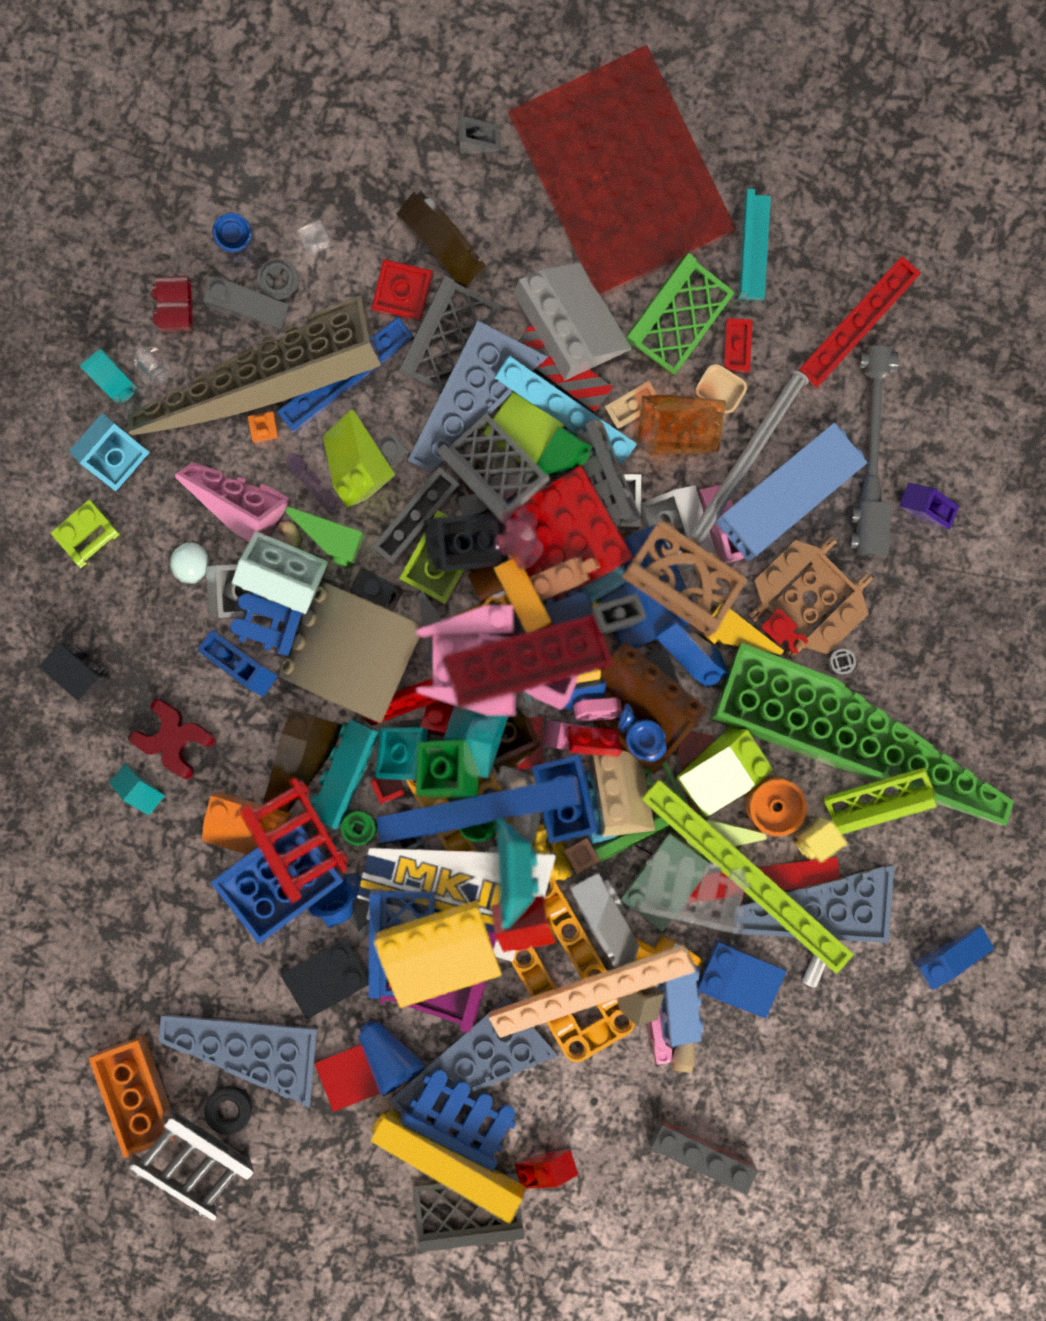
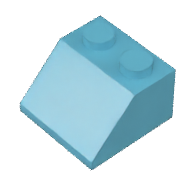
M103 413L100 414L69 450V453L81 465L115 491L119 489L150 453Z

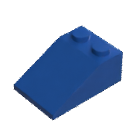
M715 938L699 974V980L696 981L697 991L766 1018L787 970Z

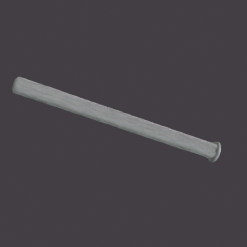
M796 370L790 372V380L688 537L695 539L699 545L703 542L802 386L808 384L809 379L803 373Z

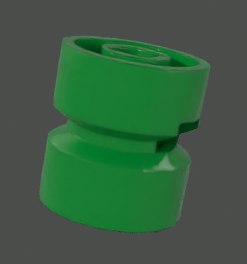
M362 809L355 810L347 815L341 826L344 839L356 846L364 845L373 839L378 829L375 816L371 812Z

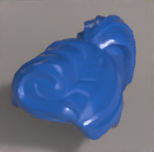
M626 704L617 724H619L618 728H620V731L626 734L625 741L629 751L638 759L648 762H654L662 758L667 751L666 735L663 729L656 722L636 718L629 704Z

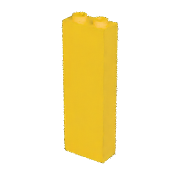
M392 1108L387 1114L382 1112L380 1117L377 1118L370 1132L374 1133L371 1142L510 1223L523 1199L526 1187L496 1169L491 1171L406 1127L401 1123L400 1113Z

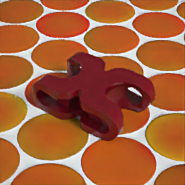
M154 698L150 707L161 719L160 731L155 736L147 735L142 731H131L128 735V741L148 755L162 752L161 761L163 766L179 777L190 780L194 774V768L184 759L183 751L185 746L190 741H194L204 747L214 746L217 738L198 723H187L182 726L183 715L181 711L162 699Z

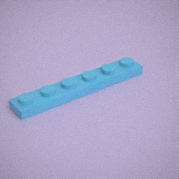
M509 355L494 376L495 379L560 421L565 427L576 434L582 428L587 432L585 424L593 419L602 422L621 465H623L637 445L634 441Z

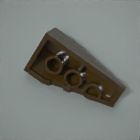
M517 708L516 716H508L493 763L497 774L521 764L541 746L530 720Z
M290 709L263 804L291 789L292 787L288 780L292 777L296 778L297 781L302 780L307 787L331 755L334 746L337 745L343 724L296 709ZM298 798L291 800L277 810L289 813L298 801Z

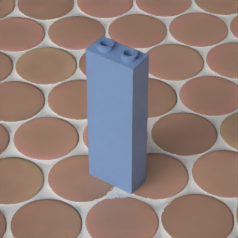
M833 423L719 517L715 523L749 562L868 462L864 459L861 450L854 447L848 440L845 431Z

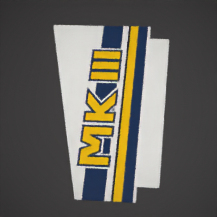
M370 848L357 898L369 901V894L372 889L435 892V913L477 900L487 932H494L492 905L501 904L499 853ZM538 855V866H533L534 877L539 878V893H536L535 897L542 895L545 897L555 855ZM387 898V907L394 914L405 906L398 898ZM417 898L411 905L422 915L429 909V899ZM408 908L398 916L403 923L418 919ZM369 909L366 917L367 920H369ZM387 914L388 922L391 919V917ZM393 921L389 926L395 927L398 924ZM496 941L494 948L495 956L513 961L516 950L503 953L498 941Z

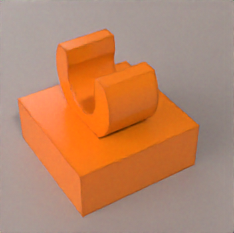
M274 412L248 416L253 443L279 438Z

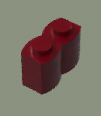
M188 276L156 277V284L152 285V296L154 300H157V310H153L154 325L158 326L161 332L193 331L192 283Z

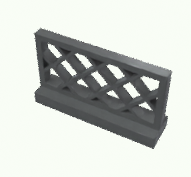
M444 276L398 372L442 392L444 386H442L439 376L452 372L455 365L451 353L463 349L466 344L462 330L475 326L477 322L473 307L483 304L491 308L488 317L479 320L490 326L499 305L455 283L453 279ZM455 290L465 295L468 305L454 309L451 297ZM470 298L476 300L477 302L471 303ZM448 304H449L451 310L445 312V310H446V308H447V306H448ZM469 308L474 322L460 326L456 312ZM452 314L457 328L443 332L440 320L443 316ZM438 327L439 334L434 335L436 328ZM458 331L462 346L449 350L445 335ZM441 337L446 351L432 355L429 343L432 339ZM427 350L429 357L422 359L425 351ZM447 354L451 369L438 373L433 358ZM430 360L434 371L433 375L424 377L416 373L421 362ZM436 377L437 383L430 379Z
M487 413L449 448L444 444L437 450L446 463L505 526L514 520L511 515L550 480ZM489 423L492 427L491 435L479 437L480 430ZM490 442L488 453L477 454L478 443ZM495 442H507L505 452H494ZM465 444H472L471 454H460L458 451ZM521 457V468H509L510 458ZM505 458L503 469H492L493 459ZM487 459L486 470H475L476 460ZM537 473L540 476L534 483L525 484L526 474ZM520 474L519 485H507L508 475ZM492 475H502L501 486H490ZM518 491L517 498L508 505L505 502L506 492Z
M517 1173L504 1174L518 1182ZM434 1183L413 1186L420 1253L521 1240L525 1237L521 1205L516 1210L517 1222L506 1223L498 1216L484 1209L493 1218L487 1226H479L472 1219L479 1209L483 1207L478 1206L473 1214L468 1217L458 1209V1206L465 1197L462 1196L456 1205L452 1204L443 1196L449 1189L444 1184ZM445 1188L441 1194L435 1190ZM430 1190L438 1196L430 1209L421 1203L420 1191ZM440 1199L453 1208L444 1221L432 1212ZM421 1208L427 1212L423 1218ZM455 1211L467 1220L464 1226L457 1230H454L446 1223ZM430 1214L441 1225L436 1232L424 1234L423 1222ZM495 1219L501 1223L492 1225ZM469 1223L475 1226L472 1228H466ZM443 1226L449 1230L439 1232Z

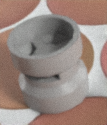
M836 649L830 652L826 659L828 670L836 675L848 674L852 672L856 665V657L848 649Z

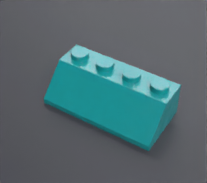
M350 719L349 723L344 722L339 733L342 741L339 747L334 746L329 757L332 765L329 771L324 770L319 781V785H322L319 795L314 794L310 802L320 822L336 830L342 826V822L347 815L380 736V730L354 719Z

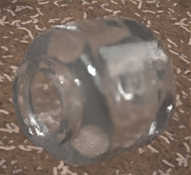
M143 347L139 349L132 362L133 370L146 385H161L170 376V362L157 347Z

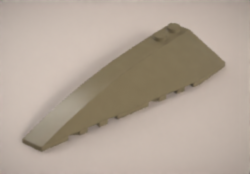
M359 295L306 316L309 324L297 329L295 324H292L285 328L287 333L284 337L275 340L270 336L263 340L258 350L254 351L252 348H248L214 367V373L204 378L201 374L192 379L194 384L183 390L177 387L170 391L165 400L160 402V400L156 399L128 414L129 434L137 435L240 414L299 396L381 366L378 347L362 296Z

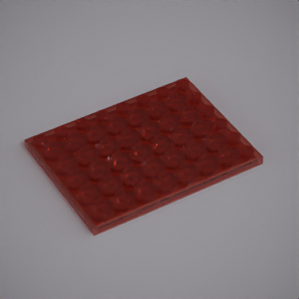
M647 45L508 111L509 118L579 262H581L592 286L600 296L736 231L731 216Z

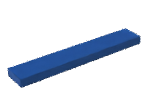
M399 317L395 318L374 335L381 364L414 339L413 334ZM376 368L296 396L277 410V413L294 433Z

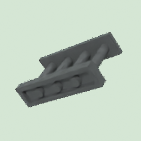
M168 1107L162 1114L165 1130L142 1158L133 1152L128 1155L130 1170L138 1178L145 1177L188 1204L199 1216L203 1218L207 1216L214 1221L217 1218L213 1202L235 1176L238 1177L240 1175L246 1180L249 1179L254 1173L251 1160ZM177 1135L180 1136L186 1143L167 1167L161 1171L153 1166L151 1163L171 1138L177 1137ZM200 1149L206 1154L205 1159L184 1184L172 1178L193 1150ZM222 1163L226 1166L227 1170L205 1197L194 1192V1187L213 1164Z

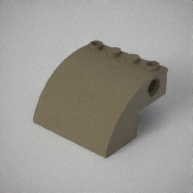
M321 581L308 611L302 617V624L297 635L294 636L289 656L281 664L279 677L381 723L420 637L417 635V630L424 628V626Z

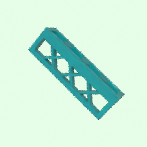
M747 189L744 196L738 299L764 300L771 196L755 195V189Z

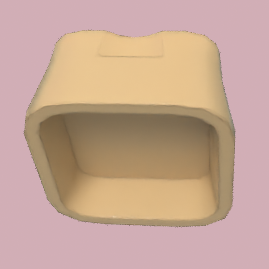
M714 364L702 376L696 387V394L707 404L722 413L728 414L733 412L740 403L747 390V385L742 378L724 367Z

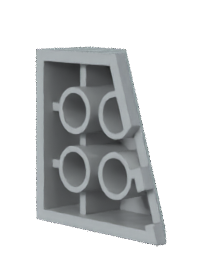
M599 873L572 887L571 891L613 966L617 968L634 962L639 944L623 917L628 913L609 880L607 879L603 882Z

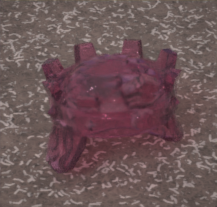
M523 504L521 509L516 512L518 518L513 521L508 520L503 534H498L496 541L501 545L495 544L494 549L502 551L503 555L512 557L520 570L531 567L543 553V544L537 538L535 532L538 522L537 517L530 513L525 504Z

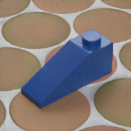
M676 619L655 633L656 638L689 674L709 688L718 683L729 674L720 650Z
M212 629L197 650L247 689L263 697L278 677L277 674Z
M980 925L913 964L925 986L933 991L956 978L995 948Z

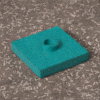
M381 726L375 778L416 781L418 742H427L428 729L423 727Z

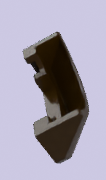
M419 188L413 191L396 215L423 241L455 282L468 288L486 273V265L475 253L469 241L431 198L428 199Z

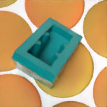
M127 763L120 768L109 782L123 801L148 816L166 796Z

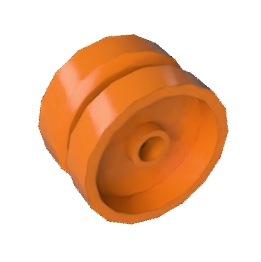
M768 775L755 788L748 791L744 798L745 811L749 820L763 833L771 836H786L795 832L803 824L807 814V800L802 790L789 779L779 775ZM774 803L778 806L776 809H773Z

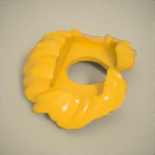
M534 823L530 830V836L534 842L532 849L537 850L538 855H551L549 851L554 852L555 855L550 878L552 880L561 879L564 881L567 877H571L573 866L564 852L568 847L562 841L549 843L546 827L543 824Z

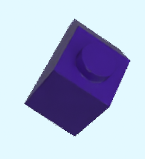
M909 482L899 504V507L909 514L950 530L959 509V505L935 488Z

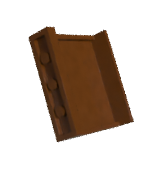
M625 641L611 656L613 665L601 672L600 679L606 680V699H620L623 710L624 706L629 704L636 718L656 722L663 729L666 735L665 741L667 751L663 757L654 762H648L635 757L655 774L699 722L708 708ZM619 717L609 720L591 721L598 728L617 730L621 747L634 756L626 745V734L622 733L620 728H618L619 724H617V721L620 719Z

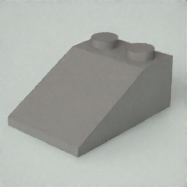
M238 564L206 567L209 618L245 617L246 610L241 609L237 601L241 595H252V592L232 584ZM259 595V598H262V599H265V600H268V601L277 603V602H275V601L269 600V599H267V598H265V597Z

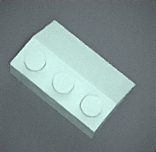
M255 531L239 561L232 584L306 614L329 561Z

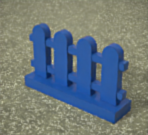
M252 592V595H241L238 598L237 604L241 609L246 610L244 620L235 619L229 626L230 631L239 636L237 641L244 643L245 639L248 638L263 643V649L270 651L271 646L276 647L275 654L289 656L302 612L295 611L278 602L274 603L259 598V595ZM253 614L272 619L270 628L251 623ZM279 621L284 623L281 632L276 631Z
M442 1069L434 1070L430 1076L425 1074L423 1082L426 1084L418 1099H411L409 1105L413 1107L412 1110L403 1109L399 1116L401 1123L494 1171L498 1163L494 1153L495 1151L501 1152L503 1149V1145L500 1144L509 1127L514 1129L516 1122L513 1120L515 1117L513 1107L509 1104H504L499 1108L498 1112L491 1109L493 1100L485 1092L480 1093L475 1100L468 1097L470 1087L465 1081L456 1082L453 1088L445 1085L448 1077ZM442 1091L449 1096L440 1112L432 1109ZM465 1103L471 1108L461 1124L455 1121ZM428 1115L435 1119L434 1123L426 1119ZM487 1115L493 1118V1121L485 1135H482L477 1131ZM452 1127L458 1130V1132L454 1134L449 1129ZM475 1139L479 1141V1146L472 1143V1140Z

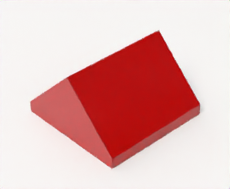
M543 895L535 897V900L510 928H502L501 904L492 905L494 933L503 953L556 943L546 899Z

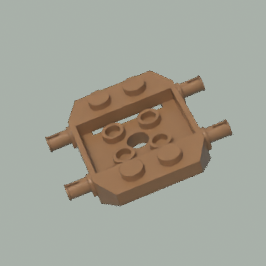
M830 535L819 546L794 540L754 580L759 603L748 616L752 618L759 612L752 619L756 623L765 613L772 615L778 608L782 610L798 625L793 632L795 634H802L808 639L807 644L801 639L795 640L794 647L799 652L802 649H809L829 654L869 614L862 592L873 581V578L871 576L868 577L869 574L865 572L856 582L852 583L825 556L837 543L835 539L832 540L833 537ZM807 564H812L777 599L774 598ZM809 590L815 593L816 601L813 605L804 603L802 596L805 591ZM844 596L846 599L809 634L807 631ZM789 648L785 651V654L789 655L788 657L792 660L797 655L796 653H791Z

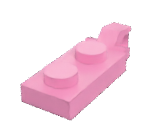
M659 1011L658 1019L647 1023L654 1062L657 1065L672 1061V1049L666 1045L662 1038Z

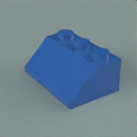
M580 754L532 766L536 784L572 776L577 779L580 804L542 812L549 843L599 832Z

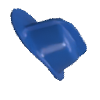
M355 873L345 874L343 882L309 907V912L312 916L321 918L329 928L347 921L353 914V901L358 896L362 877Z

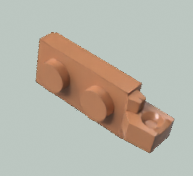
M581 557L536 574L530 577L529 580L540 601L543 602L586 583L585 581L590 579L587 573L601 567L597 558L583 562Z

